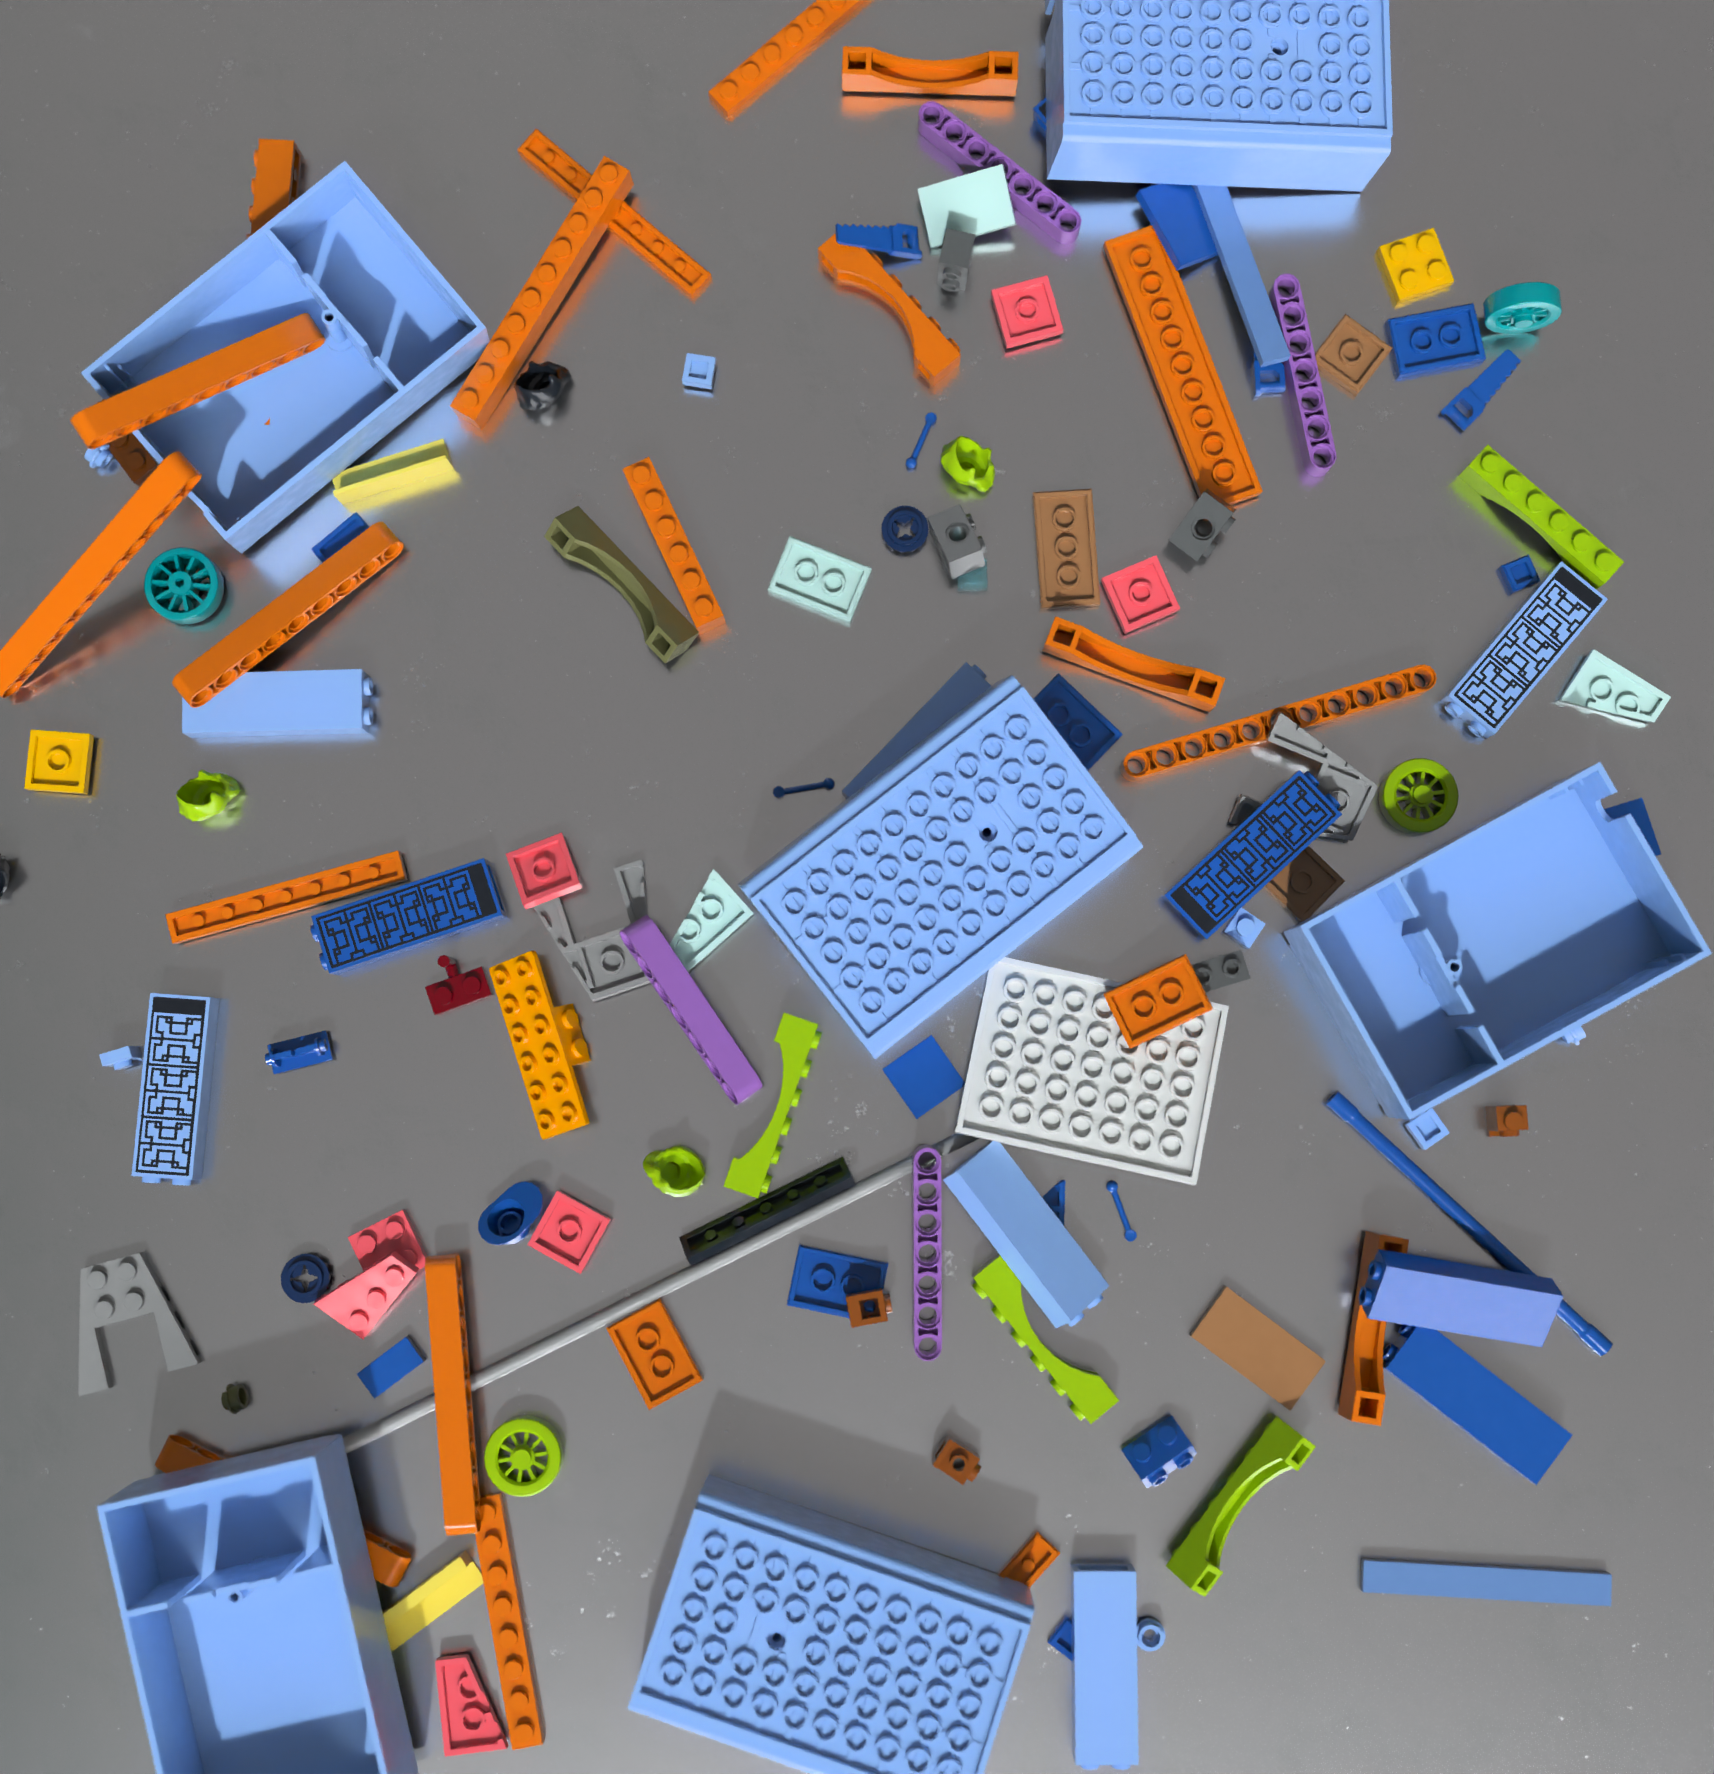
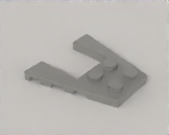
M1278 711L1266 740L1321 762L1314 776L1320 783L1316 788L1324 796L1327 793L1331 794L1341 805L1338 810L1342 815L1319 836L1353 841L1378 785ZM1240 794L1229 822L1236 825L1241 824L1263 802Z
M642 859L613 868L631 924L642 916L647 915L645 872ZM561 897L534 906L539 918L553 937L556 945L593 1002L650 983L621 939L620 931L627 926L575 943Z
M144 1252L80 1269L79 1397L113 1387L99 1327L154 1312L168 1372L201 1363L200 1356L194 1352L189 1342L191 1340L185 1328L182 1329L174 1314L175 1310L161 1290L160 1286L162 1285Z

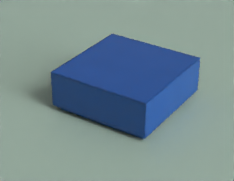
M1529 554L1499 567L1510 595L1540 582Z
M1065 1616L1047 1642L1072 1661V1621Z

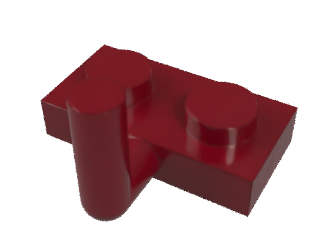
M441 955L438 958V964L445 968L448 979L425 987L434 1015L436 1016L493 996L484 967L481 966L460 974L455 959L446 955Z

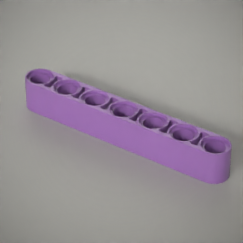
M929 101L920 107L918 130L922 137L969 173L1003 164L1013 208L1057 242L1068 245L1076 241L1082 221L1081 215L1076 209L941 104ZM932 117L937 119V122L928 123L925 119ZM957 135L960 139L951 141L947 137ZM977 152L983 157L975 159L970 154ZM1020 187L1025 188L1028 191V193L1019 194L1015 191V189ZM1041 205H1046L1051 210L1048 212H1042L1038 209V207ZM1069 223L1074 228L1065 230L1061 227V224Z
M1282 274L1275 279L1268 297L1291 355L1288 361H1284L1282 364L1285 368V381L1305 471L1310 476L1321 477L1335 463L1336 450L1300 283L1294 275ZM1278 288L1287 289L1290 295L1284 296L1280 294ZM1284 316L1293 317L1296 323H1287ZM1290 344H1298L1302 351H1293ZM1296 372H1304L1308 380L1299 379ZM1302 400H1310L1314 408H1306ZM1308 428H1316L1319 431L1320 436H1312L1308 432ZM1314 456H1322L1326 461V465L1317 464Z
M644 915L622 929L620 936L625 946L728 1098L735 1105H738L761 1089L762 1083L758 1075L649 916Z
M925 1144L917 1147L912 1155V1342L915 1353L920 1359L932 1361L940 1355L942 1350L941 1157L934 1147ZM924 1152L934 1154L935 1160L930 1167L925 1168L918 1163L920 1155ZM924 1183H931L935 1187L934 1194L929 1198H923L918 1194L920 1186ZM924 1214H931L935 1217L933 1226L927 1229L920 1227L918 1224L920 1217ZM922 1246H933L935 1248L933 1257L922 1259L918 1255ZM932 1276L935 1279L934 1286L928 1290L920 1288L919 1281L922 1277ZM924 1307H932L935 1309V1315L930 1320H922L919 1317L920 1310ZM924 1338L935 1340V1346L929 1351L920 1349L919 1343Z

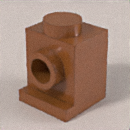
M1527 1105L1485 1106L1488 1137L1519 1136V1130H1529Z
M882 1288L846 1294L851 1328L888 1321L887 1313L893 1312L890 1294L883 1295ZM871 1300L875 1302L876 1307L873 1311L865 1310L864 1303Z
M949 1434L931 1460L932 1466L940 1469L962 1485H964L967 1479L972 1482L981 1469V1465L978 1464L980 1460L979 1454ZM957 1458H961L965 1462L964 1466L960 1469L953 1466V1461Z

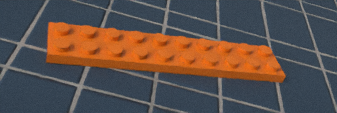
M1152 225L1105 241L1103 245L1199 498L1206 489H1209L1229 505L1261 495L1263 490L1179 272L1175 269Z

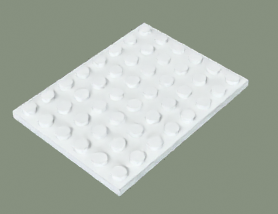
M1004 957L988 970L955 1133L1196 1185L1229 1006L1211 1002L1213 1010L1130 1049L1103 995L1124 983Z

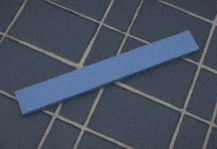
M1192 185L1197 194L1207 226L1260 367L1288 361L1291 356L1227 186Z
M1361 1558L1360 1590L1368 1593L1611 1606L1612 1574L1599 1571Z

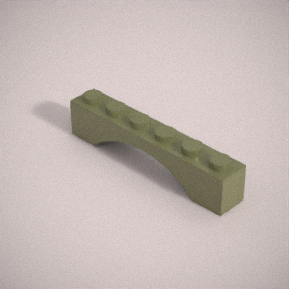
M579 506L554 518L544 537L564 558L578 562L595 571L620 591L639 619L645 643L665 664L688 650L699 634V631Z

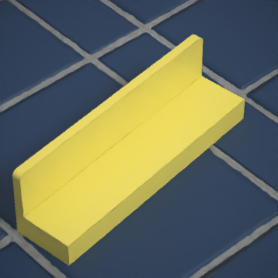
M444 439L436 440L343 470L332 479L336 489L333 490V494L343 505L453 470L454 467Z
M466 1550L382 1612L391 1652L483 1584L482 1573Z

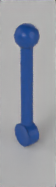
M932 412L926 414V424L911 457L906 460L908 468L916 467V458L931 425L936 423L937 416Z
M826 778L823 782L789 788L777 786L773 789V794L776 798H782L785 794L823 787L832 789L835 782L832 778Z
M1111 1180L1107 1183L1106 1188L1112 1193L1124 1225V1237L1130 1242L1134 1241L1137 1234L1130 1227L1117 1192L1118 1184L1116 1181Z

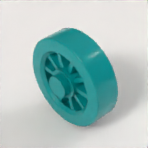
M1525 282L1501 288L1490 294L1483 302L1485 326L1491 331L1504 334L1530 332L1548 326L1556 321L1562 313L1560 290L1556 286L1544 282Z
M178 547L161 553L152 561L145 575L144 591L151 607L166 619L178 624H195L207 619L219 607L224 594V581L217 565L206 555L192 548ZM167 575H169L168 581H165ZM209 578L210 584L200 583L201 581ZM199 591H208L205 600L198 596ZM194 598L201 603L195 609H193L191 601ZM182 602H183L185 611L179 610V608H180Z

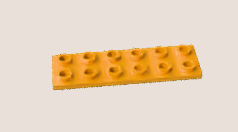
M535 950L490 967L489 972L541 1138L544 1140L588 1125L590 1121L572 1066L591 1060L573 1003L558 1007L553 1006Z

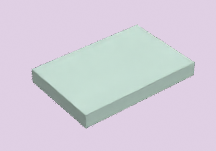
M1003 164L918 188L931 248L943 246L946 228L979 236L1017 225Z
M789 536L768 587V592L850 624L872 568Z

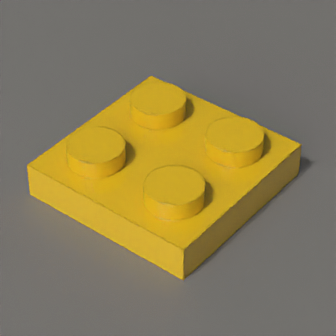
M1434 228L1379 246L1377 249V254L1397 304L1451 286L1454 282Z
M30 730L24 789L88 794L94 735Z

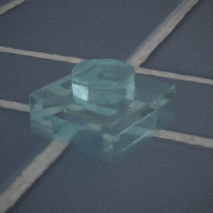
M984 559L985 566L957 577L958 591L987 590V559Z

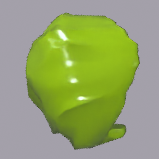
M959 436L943 446L941 463L950 476L958 483L970 485L979 491L986 492L993 485L995 477L994 464L991 461V449L989 447L982 448L977 441H973L965 436Z
M203 769L199 770L196 778L189 779L176 792L179 813L192 821H202L221 813L227 806V803L239 794L240 786L234 778L227 774L209 773Z
M674 1145L665 1150H656L650 1152L644 1158L643 1168L646 1174L652 1179L654 1186L659 1188L664 1194H670L673 1197L689 1196L698 1190L700 1185H704L705 1165H703L701 1159L693 1150L685 1146Z

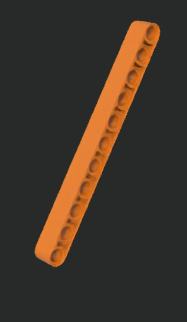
M180 451L173 452L160 463L0 650V696L2 698L9 697L24 684L200 481L202 474Z
M1417 665L1128 753L1120 765V773L1128 781H1139L1269 742L1266 740V737L1272 726L1271 718L1276 717L1278 711L1304 730H1308L1415 698L1426 693L1435 685L1437 680L1436 673L1428 665ZM1414 674L1421 675L1424 678V687L1415 684ZM1386 683H1392L1396 687L1397 693L1395 696L1387 693L1385 690ZM1357 691L1367 694L1368 704H1362L1358 701ZM1329 700H1335L1339 703V713L1332 712L1329 709ZM1300 708L1308 709L1311 712V721H1304L1300 717ZM1244 725L1254 728L1255 738L1249 739L1242 733ZM1215 734H1222L1226 737V747H1219L1215 744L1213 738ZM1186 743H1195L1199 748V754L1197 756L1189 755L1185 750ZM1158 751H1165L1169 754L1171 759L1169 764L1164 765L1158 762L1156 758ZM1132 759L1138 760L1142 765V772H1131L1128 768V761Z

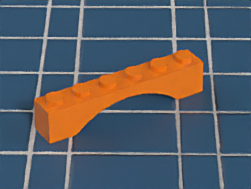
M843 46L842 91L1015 96L1018 82L1019 52L987 51L979 55L960 59L919 60L892 55L873 47Z
M836 233L818 247V260L837 281L853 283L872 291L883 298L896 311L910 335L914 353V366L933 387L960 365L961 350L952 338L947 340L940 332L941 327L938 322L931 316L928 318L921 311L922 306L913 295L908 296L902 290L903 286L894 274L889 275L882 268L883 263L875 253L872 252L870 254L865 248L838 244Z
M650 457L623 468L626 480L660 549L697 631H699V636L726 624L719 604Z
M1056 616L1042 652L1209 713L1216 706L1226 679L1199 668L1179 665L1138 653L1109 641L1084 626Z
M1369 1231L1365 1233L1338 1415L1350 1421L1381 1426L1386 1396L1383 1376V1346L1387 1322L1367 1318L1362 1306L1359 1304V1291L1366 1284L1369 1264L1375 1259L1378 1249L1407 1254L1409 1239Z

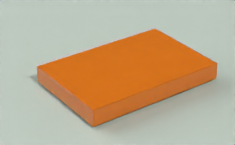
M1187 954L1173 959L1103 994L1130 1049L1214 1009Z
M662 1298L655 1300L606 1328L649 1410L704 1380Z

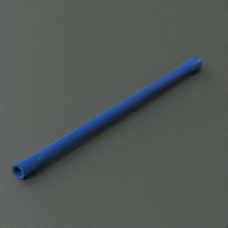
M1337 1090L1328 1098L1325 1103L1345 1122L1353 1126L1509 1271L1537 1276L1359 1112L1358 1108ZM1562 1299L1556 1314L1599 1356L1606 1354L1611 1349L1613 1343Z

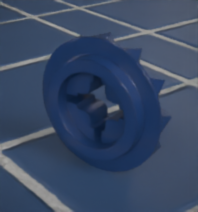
M898 506L886 514L881 529L883 539L888 546L903 553L914 552L924 544L928 536L929 526L926 517L917 508ZM913 521L910 527L912 536L904 534L898 539L900 528L897 525L906 526Z
M305 1253L291 1258L285 1264L281 1273V1285L285 1294L293 1301L310 1303L329 1289L328 1285L331 1275L329 1274L327 1264L319 1256ZM304 1269L308 1270L309 1275L317 1276V1279L309 1282L308 1287L305 1286L304 1281L294 1280V1278L304 1274Z

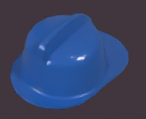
M525 1181L516 1183L508 1188L482 1212L478 1221V1231L481 1238L493 1245L515 1244L523 1240L527 1236L531 1224L541 1212L543 1195L540 1189L533 1183Z

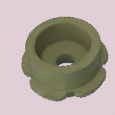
M228 1384L226 1386V1391L221 1395L224 1409L229 1410L232 1414H237L240 1410L247 1408L248 1394L242 1384L235 1386Z

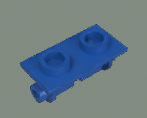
M327 1030L267 1045L269 1053L265 1054V1061L267 1065H272L273 1074L333 1060Z

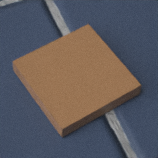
M1345 314L1316 351L1315 357L1318 370L1356 397L1392 350V347Z
M1307 846L1264 888L1301 923L1310 918L1345 880L1310 846Z

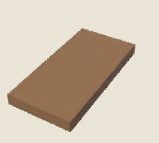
M1092 489L1033 492L1040 610L1099 607L1100 592Z
M1224 1286L1189 1334L1289 1411L1292 1410L1326 1362L1227 1286Z

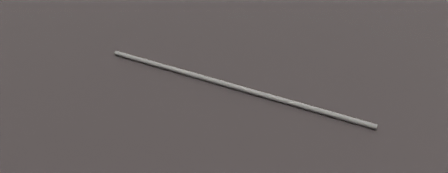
M955 1133L931 1146L937 1150L942 1158L980 1138ZM930 1152L922 1153L918 1159L919 1165L923 1167L935 1160L934 1154ZM912 1155L816 1205L699 1263L690 1265L471 1374V1391L911 1173ZM434 1393L344 1437L343 1443L346 1454L435 1410Z

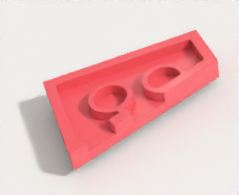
M392 1251L365 1268L360 1274L338 1285L333 1291L317 1298L313 1305L364 1339L415 1276L419 1268L396 1251Z
M469 1654L438 1657L435 1660L445 1757L507 1749L509 1744Z

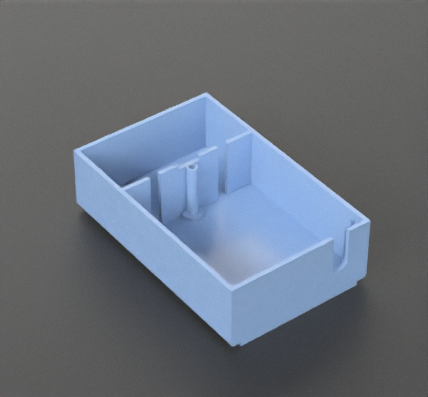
M1045 0V15H1051L1055 4L1054 13L1045 36L1047 179L1362 191L1391 152L1393 118L1389 0Z
M343 161L81 372L97 393L106 400L300 314H310L326 339L324 344L316 350L132 432L159 464L173 452L180 451L202 474L200 481L187 496L203 510V515L219 534L241 554L477 362L490 342L484 324L346 161ZM270 419V425H266L265 423Z
M1013 675L997 681L737 885L773 928V931L862 1045L876 1059L1140 851L1143 845L1026 689L1020 685Z
M1601 762L1567 776L1284 931L1290 943V948L1377 1102L1382 1106L1389 1118L1410 1120L1712 954L1632 815L1627 814L1612 819L1603 809L1601 799L1618 791Z
M342 1434L323 1436L183 1470L154 1475L150 1478L131 1483L97 1506L157 1774H418L419 1771Z
M708 1474L699 1494L628 1709L810 1774H983L1029 1633L1035 1605L1030 1588L1024 1585V1583L1000 1577L998 1574Z

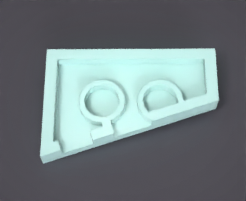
M1593 649L1589 652L1558 701L1653 723L1671 696Z
M714 869L670 943L671 948L688 973L754 914Z

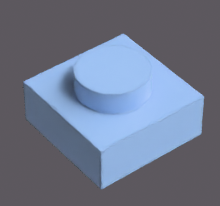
M687 353L682 378L683 385L712 389L716 357Z
M1241 907L1234 914L1222 933L1244 948L1250 949L1266 923Z
M126 1046L99 1055L102 1066L114 1067V1070L133 1066V1060L142 1058L139 1046Z
M1433 1108L1404 1124L1422 1150H1426L1450 1133Z

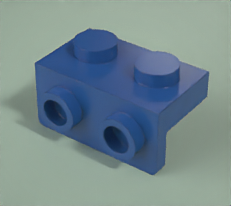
M1172 1415L1121 1449L1146 1488L1162 1484L1168 1478L1169 1473L1176 1468L1183 1469L1187 1467L1197 1454L1192 1443Z

